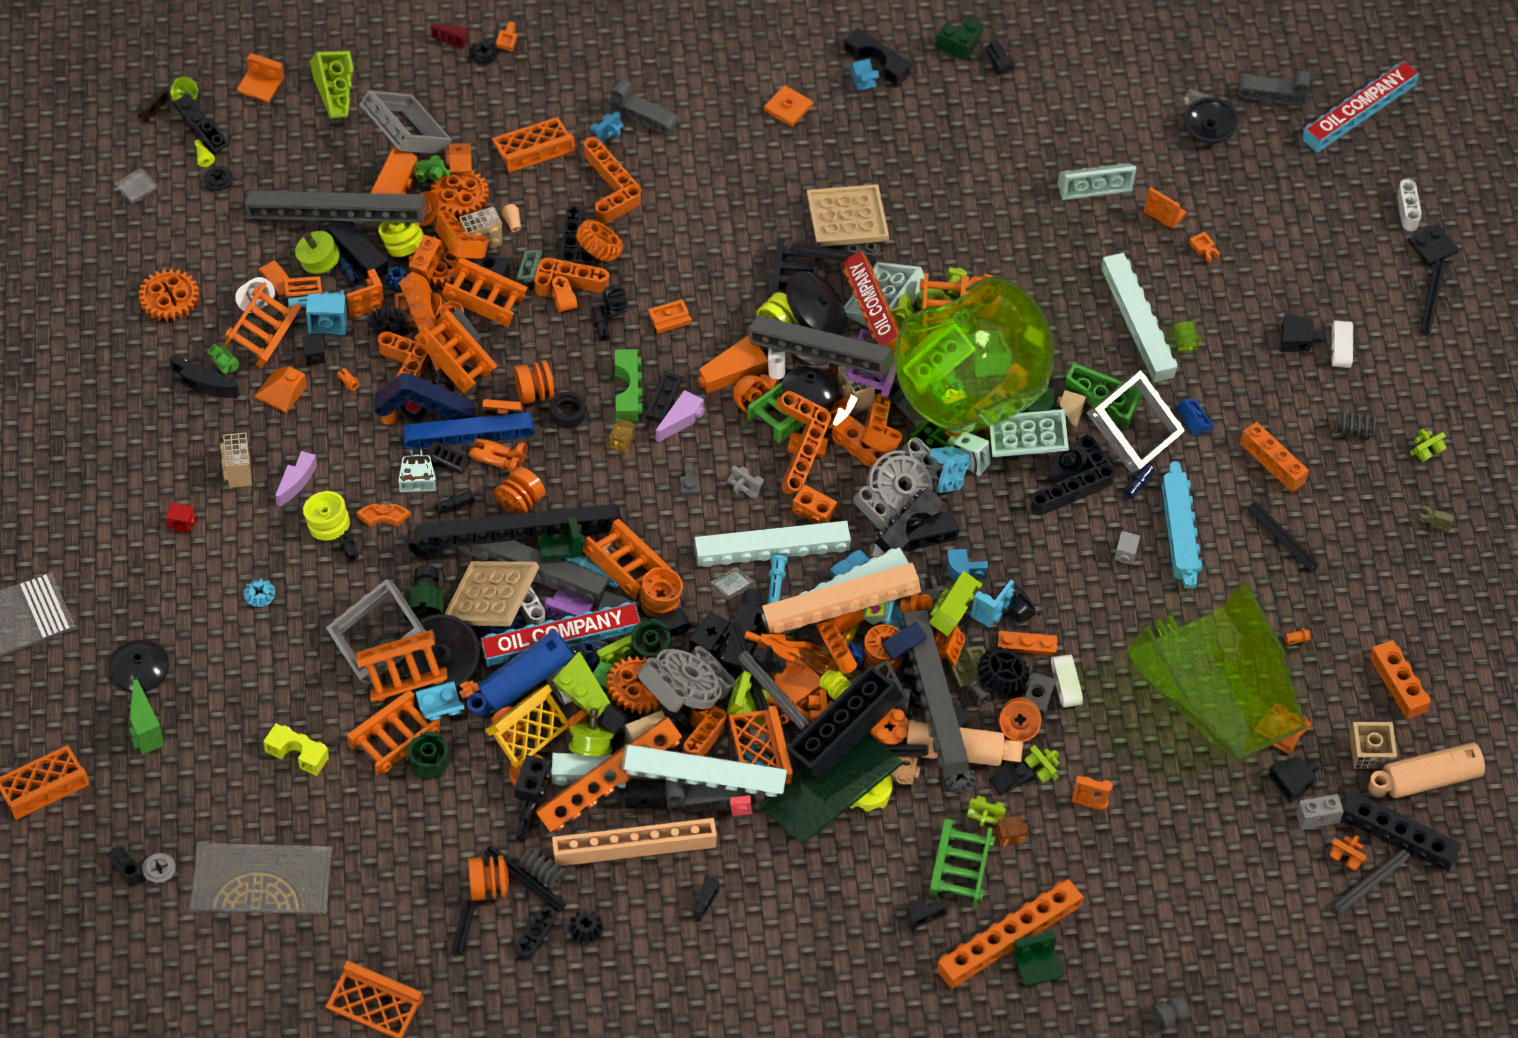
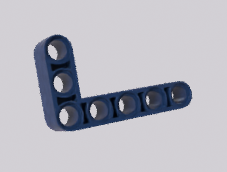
M409 373L399 375L375 394V413L379 416H387L407 401H410L451 420L475 418V403Z

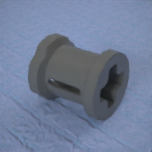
M980 680L972 682L966 688L968 694H971L976 700L977 706H982L991 699V694L985 691Z

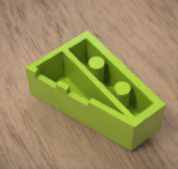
M963 570L949 590L945 588L940 594L939 599L934 605L935 607L930 612L932 617L929 623L946 636H949L968 608L967 605L970 600H973L975 593L982 583Z
M580 651L553 679L555 687L589 716L591 708L598 709L597 717L599 718L607 704H611Z

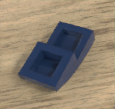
M915 622L882 643V647L893 661L908 653L911 648L926 641L928 637L919 624Z

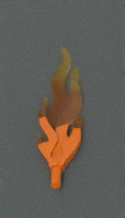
M746 631L744 634L745 639L758 643V646L763 649L766 645H770L776 657L783 658L787 664L801 669H805V666H808L820 674H824L829 670L841 672L838 670L839 667L835 660L828 658L830 651L818 645L793 641L794 637L784 634H761L760 636ZM855 668L852 672L842 674L850 681L863 672Z

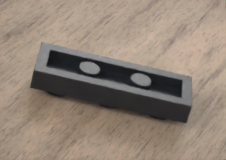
M664 371L647 410L646 419L659 423L663 421L680 387L682 376Z

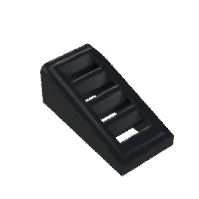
M433 442L428 452L432 465L464 474L470 461V457L438 442ZM458 460H461L460 466H457Z
M708 875L704 877L696 907V921L698 922L703 919L719 893V880Z

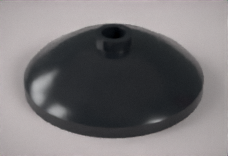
M1205 97L1194 101L1187 108L1184 123L1188 133L1196 140L1203 143L1216 144L1228 140L1235 133L1238 126V116L1233 106L1225 100L1216 97Z
M816 365L796 367L786 374L782 382L783 393L787 391L794 392L823 408L831 404L838 394V381L833 373Z
M133 640L121 645L113 653L109 663V671L112 680L120 688L132 692L133 680L137 679L143 692L154 689L164 681L169 671V659L165 650L157 643L149 640Z

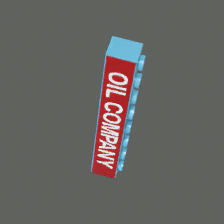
M1406 61L1399 65L1396 64L1389 72L1383 73L1377 80L1371 81L1364 89H1360L1352 97L1346 98L1342 104L1333 107L1326 115H1321L1317 121L1308 124L1304 128L1302 140L1318 153L1417 84L1420 73Z
M626 602L618 607H604L600 611H587L579 616H565L561 620H548L540 625H527L522 629H509L501 634H488L481 638L486 664L489 667L509 662L553 629L558 631L571 648L584 645L586 642H597L631 634L635 626L640 623L636 604Z

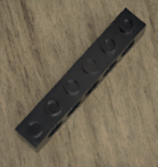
M1351 791L1343 806L1344 812L1341 820L1346 824L1356 826L1363 832L1372 834L1381 841L1390 843L1400 850L1405 849L1419 860L1427 861L1440 870L1450 871L1462 846L1461 843L1354 791Z

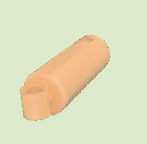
M909 720L906 744L928 745L929 754L921 757L937 758V753L933 751V737H930L928 732L929 722ZM959 727L969 762L1000 766L1002 760L1021 762L1024 742L1004 740V733Z
M1475 742L1388 763L1384 765L1383 771H1376L1372 774L1368 785V792L1377 798L1384 797L1388 792L1392 798L1397 799L1480 778L1485 774L1484 758L1479 746Z

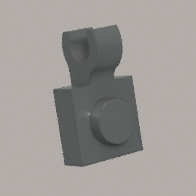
M692 462L685 463V476L680 477L681 497L700 496L699 476H693Z

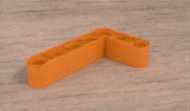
M595 137L587 138L584 142L585 158L615 191L595 204L596 221L606 224L641 204V188L599 139Z
M387 331L380 333L378 336L379 352L386 357L404 363L396 377L403 373H409L419 378L422 377L430 361L429 354L418 342ZM395 410L387 416H381V421L388 425L393 424L397 421L400 414Z
M787 391L777 398V409L806 424L781 483L782 491L785 494L792 495L804 485L829 425L831 415L827 409L794 392ZM784 398L789 401V405L785 404ZM800 407L805 408L806 414L801 411ZM817 415L822 418V422L817 419ZM810 431L815 434V439L811 437ZM803 448L808 450L809 455L804 453ZM796 464L801 466L802 472L797 469ZM789 481H792L795 484V488H792L790 486Z
M864 609L815 622L836 664L844 674L852 672L857 667V663L841 633L865 620Z

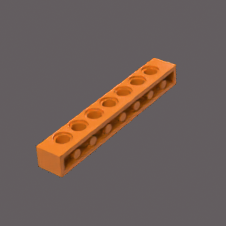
M665 716L629 742L628 745L645 746L665 750L668 747L672 749L680 743L679 739L682 736L671 720ZM657 735H663L664 737L661 745H655L654 738ZM625 746L535 810L550 832L553 830L555 832L559 831L565 826V821L568 819L574 820L581 815L580 811L586 806L588 808L592 807L598 802L597 798L601 795H609L614 791L613 787L619 782L622 785L631 778V774H627L626 770L621 767ZM609 770H613L615 773V777L611 781L605 780L604 777L605 773ZM592 782L598 783V790L594 793L588 791V786ZM580 794L582 801L577 805L572 804L571 799L573 795ZM558 806L565 807V814L563 816L555 815V809Z
M1069 879L1063 883L1058 882L1052 890L1047 893H1041L1031 903H1025L1016 913H1009L1003 921L992 924L986 932L976 934L967 944L962 943L951 954L943 955L938 960L937 972L948 986L953 989L1011 952L1016 939L1037 935L1080 908L1084 898L1083 895ZM1054 900H1060L1062 903H1056ZM1038 910H1043L1046 913H1040ZM1022 920H1027L1030 923L1025 924ZM1005 931H1012L1013 934H1008ZM989 941H995L997 944H991ZM973 951H978V952H980L981 954H980V955H975V954H973L972 952H973ZM956 962H963L964 965H958Z

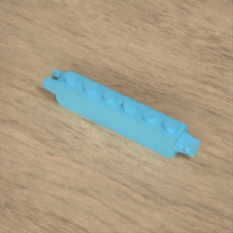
M1172 461L1169 465L1168 473L1163 478L1161 488L1173 575L1175 578L1182 580L1184 588H1196L1198 573L1202 571V561L1198 560L1200 547L1199 544H1196L1197 528H1194L1193 525L1195 523V512L1191 511L1193 506V498L1189 496L1191 484L1190 480H1187L1186 472L1182 473L1179 462Z

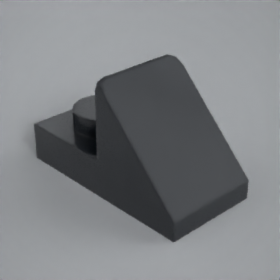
M1024 760L1014 765H1011L1008 761L989 781L1001 796L1034 779V773Z
M918 895L910 919V930L912 931L946 916L949 907L946 900L934 901L927 907L921 896Z

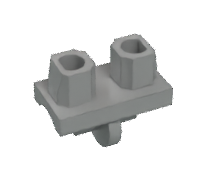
M734 465L731 468V474L727 482L734 486V493L739 494L742 491L755 500L758 497L764 479L759 476H750L748 469L744 466L738 468Z

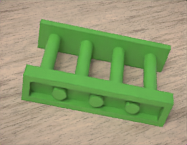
M782 382L756 401H752L748 406V419L751 421L756 416H760L774 427V440L778 443H781L805 425L783 412L781 413L787 418L782 422H778L764 411L771 405L777 409L776 400L783 394ZM833 402L824 408L827 409L828 407L833 405ZM801 409V411H802L804 414H806V410H805V409Z
M945 818L929 898L937 900L938 892L942 893V891L974 897L973 907L977 908V903L982 901L984 889H981L988 849L993 848L995 836H991L993 828H988L987 837L960 832L952 828L953 820ZM954 838L983 844L985 847L983 854L951 848L952 846L948 845L949 840ZM953 856L981 862L980 872L949 866L948 863H944L945 857ZM947 873L978 880L976 889L947 884L941 880V876Z

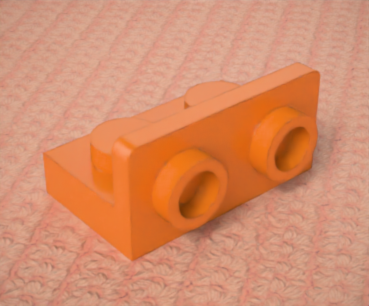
M957 625L949 636H946L937 629L934 639L940 660L947 659L951 666L957 664L965 643V636Z

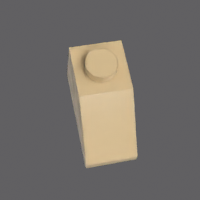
M1064 390L1063 396L1058 397L1056 407L1059 408L1058 410L1064 409L1066 429L1070 435L1074 436L1084 409L1086 396Z

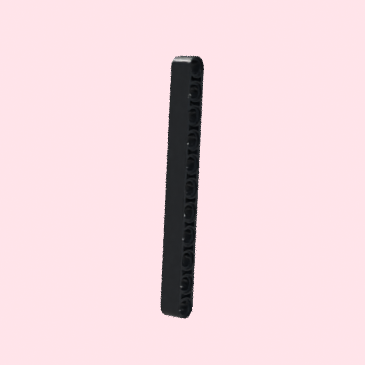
M608 504L424 523L415 527L414 534L418 547L427 550L538 538L540 535L568 534V517H576L577 524H581L582 533L611 530L614 521L620 519L623 522L618 506Z

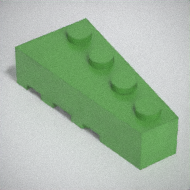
M1073 363L1066 377L1065 389L1086 396L1085 402L1094 407L1122 382ZM1130 386L1104 410L1113 422L1127 430L1140 404L1142 393L1137 387Z

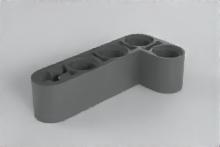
M1298 71L1295 73L1293 81L1243 75L1239 79L1238 95L1245 99L1301 106L1307 102L1310 74L1307 71Z
M619 79L610 91V107L614 112L617 111L620 115L661 134L669 135L679 121L675 113L634 95L632 84L626 79Z
M678 779V782L670 780L665 782L669 812L672 814L731 808L730 798L746 796V788L738 787V790L734 791L725 789L726 785L718 784V788L709 787L706 784L684 787L681 779Z

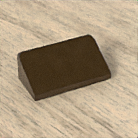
M164 86L137 115L138 118L148 122L169 99L167 87Z

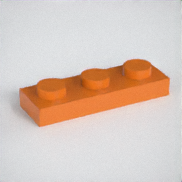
M999 631L998 648L1001 646L1005 650L1008 647L1009 651L1022 654L1056 656L1057 636Z

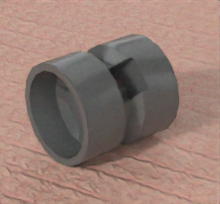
M1179 994L1168 998L1166 1003L1162 1001L1151 1007L1153 1019L1163 1031L1173 1027L1175 1022L1181 1023L1190 1018L1188 1005Z

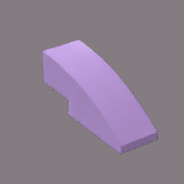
M301 451L296 466L287 465L275 495L277 506L281 507L290 501L307 484L317 467L315 454Z

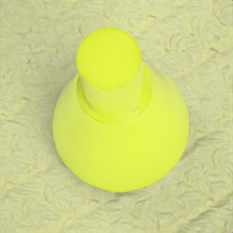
M197 139L194 142L197 148V163L201 167H208L213 164L215 157L203 146L201 140Z

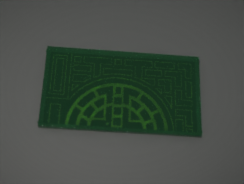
M867 733L820 781L803 768L792 777L791 784L784 785L783 794L777 793V797L768 796L758 805L760 809L765 811L804 845L904 763Z

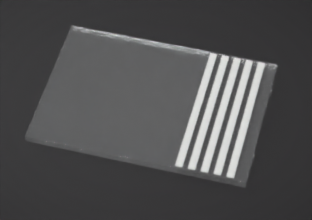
M52 572L0 590V656L76 629Z

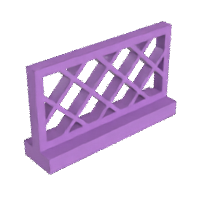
M860 329L857 340L865 341L863 337L871 339L869 343L876 344L870 331ZM901 352L893 357L894 363L884 376L872 373L867 374V372L850 367L846 379L882 390L881 396L888 397ZM859 371L861 376L852 374V372ZM877 377L880 382L874 381L872 378Z

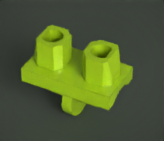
M950 267L947 282L957 283V281L961 280V276H967V272L962 268L953 269ZM946 290L948 292L947 296L954 300L958 299L960 292Z
M1424 429L1418 430L1414 441L1416 443L1421 442L1422 444L1411 450V455L1417 454L1418 458L1424 462L1433 456L1428 449L1429 447H1432L1436 455L1447 449L1442 440L1446 437L1444 432L1430 439V436H1432L1430 430L1427 432Z
M1035 745L1030 748L1031 753L1024 759L1029 768L1032 770L1038 764L1042 766V769L1036 772V776L1042 783L1051 778L1054 781L1058 779L1057 770L1051 764L1053 763L1055 767L1060 764L1057 760L1059 757L1058 751L1050 752L1048 749H1045L1043 751L1046 755L1045 757Z
M977 796L975 799L971 798L967 817L980 820L981 827H984L985 823L999 827L1002 826L1006 812L1004 803L995 802L993 805L986 803L987 800L981 796Z

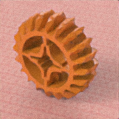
M591 219L584 221L578 227L576 232L577 241L590 255L592 254L595 258L606 262H613L620 256L623 250L622 241L604 223L601 224L599 221Z

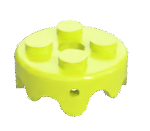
M889 772L848 806L850 808L858 806L867 812L878 807L884 808L889 801L893 786Z

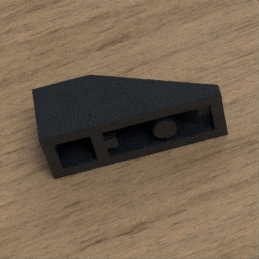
M942 511L934 514L907 536L909 542L902 548L903 552L957 540L960 528L953 512Z

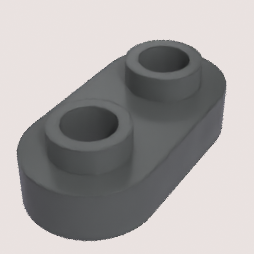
M876 242L847 244L844 247V251L857 253L862 250L864 254L874 255L877 258L880 247Z

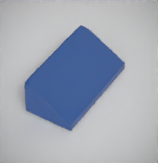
M1183 399L1176 407L1179 415L1193 435H1199L1214 428L1196 399Z

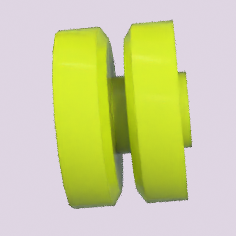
M382 222L378 229L387 252L394 257H402L415 252L424 236L419 223Z
M774 293L767 300V303H764L756 311V318L759 315L800 325L793 315L787 301V296L784 293Z
M324 491L316 493L303 506V514L309 532L318 540H334L343 535L350 526V517L346 510L345 502L342 496L336 492Z

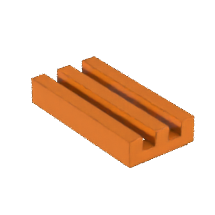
M320 276L283 279L285 299L305 297L308 294L315 293L323 294ZM317 282L316 285H300L288 287V284Z

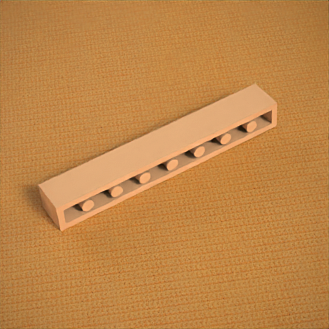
M913 563L763 605L762 608L770 634H777L920 593L921 588Z
M714 818L552 837L554 864L565 866L715 848L717 834Z

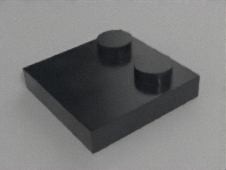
M1439 224L1408 238L1410 246L1428 267L1434 265L1436 261L1441 262L1458 254L1459 248Z

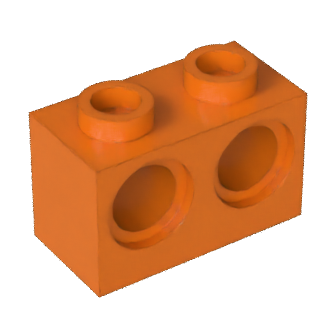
M427 235L423 236L409 264L411 272L425 276L427 281L431 280L445 252L441 240Z
M804 485L793 499L792 511L796 515L810 520L813 524L829 523L836 514L837 501Z

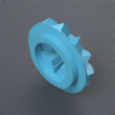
M261 578L246 584L244 598L248 604L255 607H263L273 601L275 589L269 580L264 581ZM263 589V594L259 593L256 595V590L260 591Z

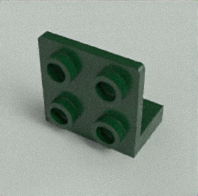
M1054 931L1014 941L1012 952L1025 987L1064 977L1054 948L1056 942Z

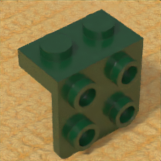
M568 517V534L538 536L542 559L554 560L556 558L572 559L574 557H581V546H584V536L581 534V524H577L576 517Z

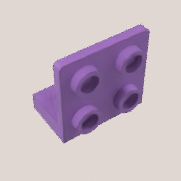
M558 589L553 599L548 597L545 601V616L556 621L561 620L565 616H579L584 612L590 611L593 603L588 604L582 598L568 596L565 591Z

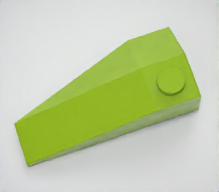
M350 51L316 52L310 60L314 81L330 119L347 118L350 102L349 93L352 84L351 75L353 73Z

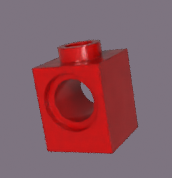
M171 502L166 515L167 528L190 532L192 525L195 526L197 522L194 506Z

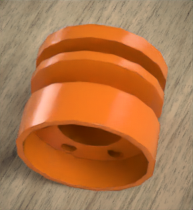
M546 360L540 361V368L537 362H533V371L531 372L527 364L514 366L516 389L522 405L535 403L536 393H538L541 401L545 400V393L548 399L554 397L553 374Z
M516 467L508 475L507 480H503L494 490L496 500L509 514L528 513L533 505H536L546 494L540 479L524 467Z
M662 567L648 571L642 580L639 595L641 611L647 616L654 618L678 609L683 590V582L680 576L675 571Z
M881 624L874 626L868 631L864 642L866 657H864L863 663L866 669L870 665L875 667L889 660L895 673L900 670L903 665L904 655L892 661L882 647V643L900 632L898 628L892 625ZM887 667L880 672L887 676L889 669Z
M1021 697L1008 701L1000 712L999 723L1002 732L1009 739L1018 742L1028 741L1036 736L1041 727V714L1037 705L1033 701ZM1018 714H1022L1023 717H1026V719H1024L1023 723L1021 724L1018 720H1015V718L1018 717Z
M503 855L498 856V865H494L493 856H490L488 866H484L482 857L468 858L471 901L485 900L487 890L491 891L493 899H496V890L499 889L501 899L507 898L506 894L509 887L508 870Z

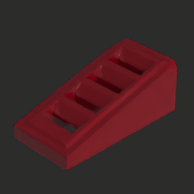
M432 23L431 37L464 49L469 40V29Z

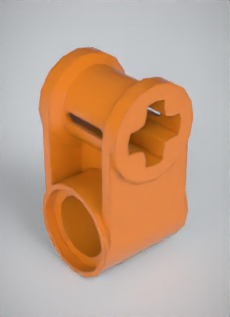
M563 276L555 277L552 281V296L557 311L560 313L576 309L577 300L568 279Z

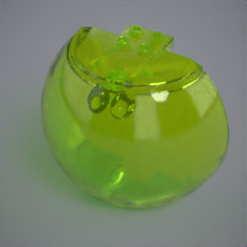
M998 276L985 278L965 288L968 294L937 309L931 305L910 315L903 321V327L900 328L897 337L895 368L900 387L906 399L926 420L952 433H967L981 430L1019 414L1044 395L1052 376L1055 348L1048 319L1041 307L1028 292L1015 283L1003 278L1000 279Z

